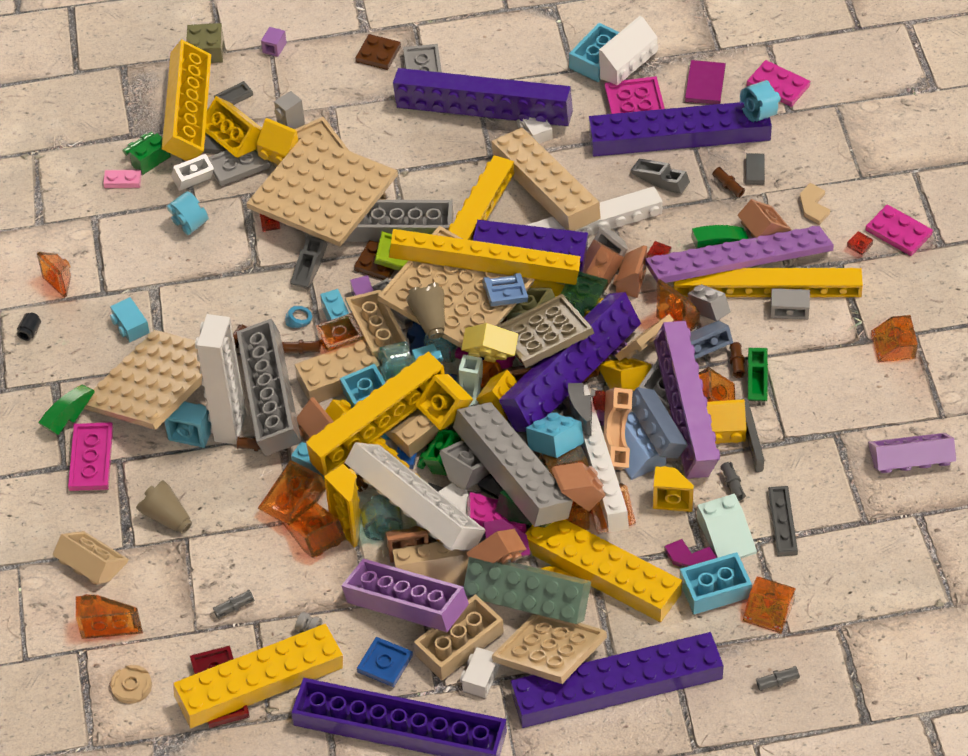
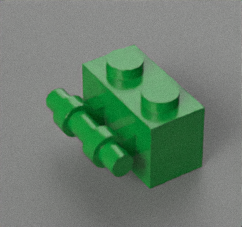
M152 131L148 134L144 133L140 136V139L130 142L122 150L126 156L130 154L132 166L136 170H141L142 175L171 157L170 153L162 150L163 138L158 133L154 135Z
M445 429L439 430L435 438L427 444L425 452L421 453L417 467L424 469L427 465L432 474L447 476L440 451L462 441L457 432Z

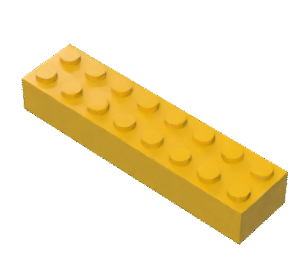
M181 39L170 52L162 150L185 161H189L199 157L204 152L211 54Z
M429 351L419 356L414 363L404 367L399 374L388 379L379 389L373 390L364 400L358 401L348 412L342 413L333 423L327 424L317 435L311 436L306 442L310 463L323 476L344 464L355 442L371 444L418 409L415 406L416 402L434 375L445 374L444 366Z
M565 519L553 522L547 527H534L532 525L526 532L529 549L533 556L580 579L591 581L592 587L660 623L682 594L681 579Z
M325 623L173 683L174 697L191 729L239 710L245 705H252L301 685L303 678L315 680L343 668V654Z

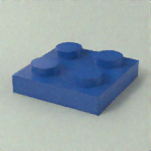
M375 637L358 665L357 673L394 688L413 657V651Z

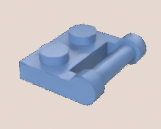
M516 273L513 276L491 279L483 277L482 283L490 306L528 301V295L520 273Z

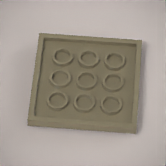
M563 294L497 326L518 333L515 356L525 368L594 334L591 325Z

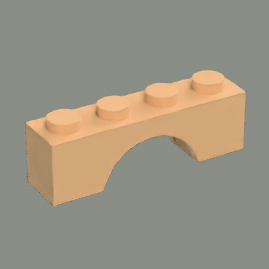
M612 388L607 390L605 395L604 439L614 470L629 468L630 448L625 440V425L628 414L632 409L633 390Z

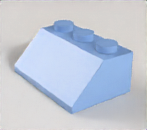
M630 412L625 425V440L630 448L629 468L624 470L630 479L633 480L655 470V466L662 467L666 465V457L659 456L635 414Z

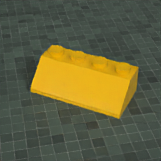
M216 96L207 110L205 132L237 158L257 149V141L262 127L232 103Z
M342 464L324 476L330 523L355 548L358 546L361 527L360 500L356 484L357 476L351 468L348 469Z

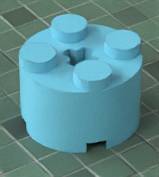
M768 80L747 86L741 90L740 103L743 102L745 106L742 110L750 121H760L777 114L778 102H780L781 98L779 93L774 91Z
M189 191L183 193L166 206L173 215L171 217L172 221L177 226L181 225L186 235L191 234L209 220L204 207L200 208L198 199Z

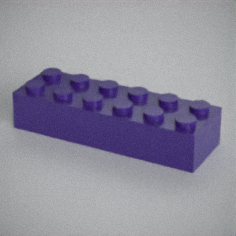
M477 220L473 241L580 256L578 275H583L588 248V233Z

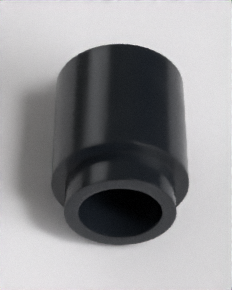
M36 313L24 314L17 327V336L20 339L29 341L35 336L41 324V319Z

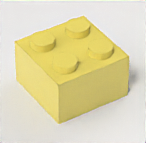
M488 323L465 328L461 350L469 352L468 355L484 357V360L488 362H496L498 359L506 360L507 357L515 356L518 333Z

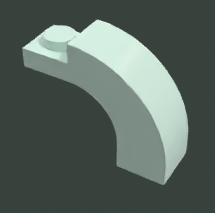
M463 355L458 370L459 385L473 398L469 405L470 407L478 402L476 398L481 391L483 362L480 357Z

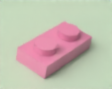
M105 170L104 188H140L141 170Z

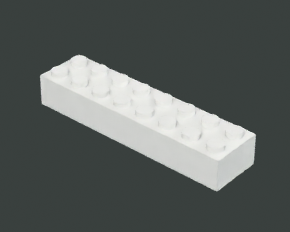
M207 314L205 321L201 322L200 336L195 340V349H198L197 361L200 362L199 372L203 376L202 386L205 387L204 398H207L208 420L211 422V433L214 436L215 442L237 445V436L241 434L246 417V409L231 319L226 316Z
M357 442L353 445L345 464L355 474L363 477L365 483L374 486L377 493L389 498V502L392 505L400 507L404 515L416 520V524L419 527L427 529L431 537L443 542V546L451 551L454 549L461 551L471 550L478 545L486 531L482 526L380 445Z

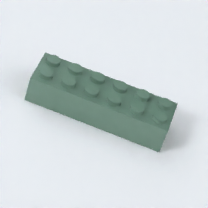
M469 557L464 583L466 597L471 598L476 594L485 602L574 624L581 623L585 619L591 581L510 561L504 564L502 562L491 563Z

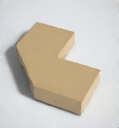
M809 183L800 193L803 214L805 218L820 225L829 216L830 209L818 203L825 195V190Z

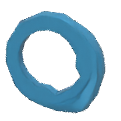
M303 306L291 307L285 316L286 325L292 328L304 327L312 321L311 311ZM295 311H303L308 315V318L305 320L296 319L293 314Z

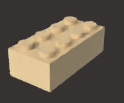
M364 339L295 364L297 380L308 401L314 397L318 403L343 394L340 378L373 364L376 365L381 374L380 364L376 357L371 354Z
M476 594L468 600L469 605L448 632L431 628L414 641L415 656L442 681L466 663L470 654H474L477 647L484 649L504 633L503 619Z

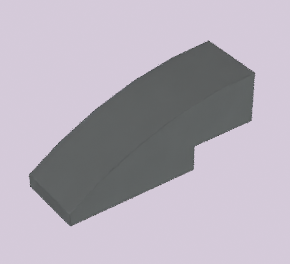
M639 158L631 168V173L640 179L671 192L682 194L690 183L686 171L671 169L669 163Z
M307 236L291 279L292 285L310 287L327 248L325 240Z
M568 383L569 404L572 416L575 420L582 421L583 432L587 436H592L591 395H584L583 383Z

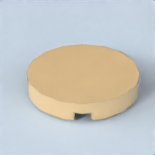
M128 665L124 669H119L111 678L110 686L113 696L118 701L134 704L142 701L149 695L152 689V680L145 668L138 665Z

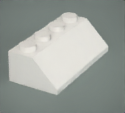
M642 16L636 18L599 49L600 79L618 85L658 51L657 36Z

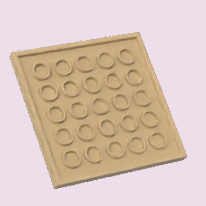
M305 133L246 204L250 210L341 247L398 176V170Z
M438 226L432 233V235L462 239L441 226ZM408 261L382 290L377 299L379 302L420 324L406 301L409 290L414 287L423 288L431 283H438L439 287H442L444 290L445 330L443 331L444 335L442 338L462 348L465 328L485 323L498 326L517 304L490 306L482 283L483 277L491 279L511 275ZM522 277L527 292L533 285L534 279Z
M157 330L150 332L146 339L138 344L128 356L124 357L123 361L116 368L112 369L93 389L95 393L84 409L156 430L202 384L203 376L199 372L200 362L197 361L198 349H195V340Z

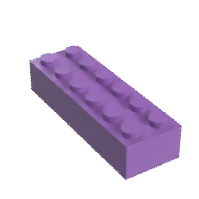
M364 558L341 585L349 604L445 632L449 631L469 605L463 586Z

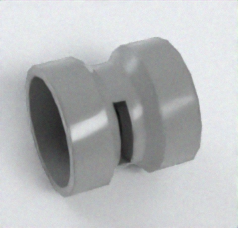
M303 611L297 618L295 630L301 633L322 625L323 620L319 617H311L309 613Z

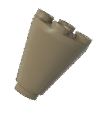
M431 283L427 287H414L410 289L406 301L424 332L429 336V339L441 338L445 330L443 288L439 287L438 283Z
M164 480L156 487L150 486L144 493L146 495L144 500L140 501L136 506V509L143 515L181 534L185 533L192 525L188 513L171 487Z

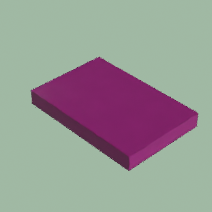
M691 60L685 102L720 104L726 63Z

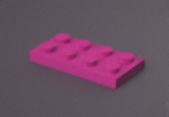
M113 422L74 424L68 483L69 491L109 490Z

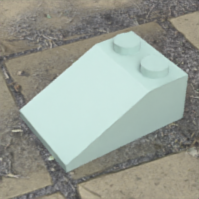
M735 493L697 505V520L716 558L736 552L740 559L757 554L743 509Z

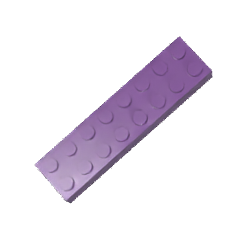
M686 321L663 322L654 340V345L671 417L688 444L681 454L686 479L709 477L720 460V451L716 448V435L711 428L712 419L707 411V398L703 395L702 391L703 381L699 378V365L695 362L694 358L695 348L691 345V332L687 328Z

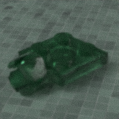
M579 271L576 285L565 284L561 294L583 317L585 312L591 311L599 304L608 286V280Z

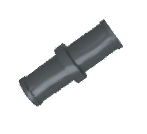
M723 463L720 468L725 476L726 486L730 488L732 494L735 493L738 501L744 499L746 494L742 489L740 476L736 474L733 463Z
M248 589L246 592L234 598L231 596L228 598V601L213 607V611L216 617L220 619L233 611H239V608L255 600Z
M793 666L782 671L775 670L773 674L756 678L758 689L762 691L774 686H783V683L799 679L800 675L797 667Z

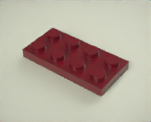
M230 645L190 655L194 674L234 659ZM247 705L239 710L209 721V728L250 718Z

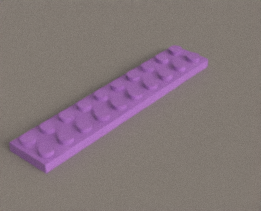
M811 226L783 233L778 232L772 235L758 236L757 238L725 242L719 245H709L682 252H672L661 256L656 255L645 258V265L657 284L830 252L833 251L834 244L820 226Z

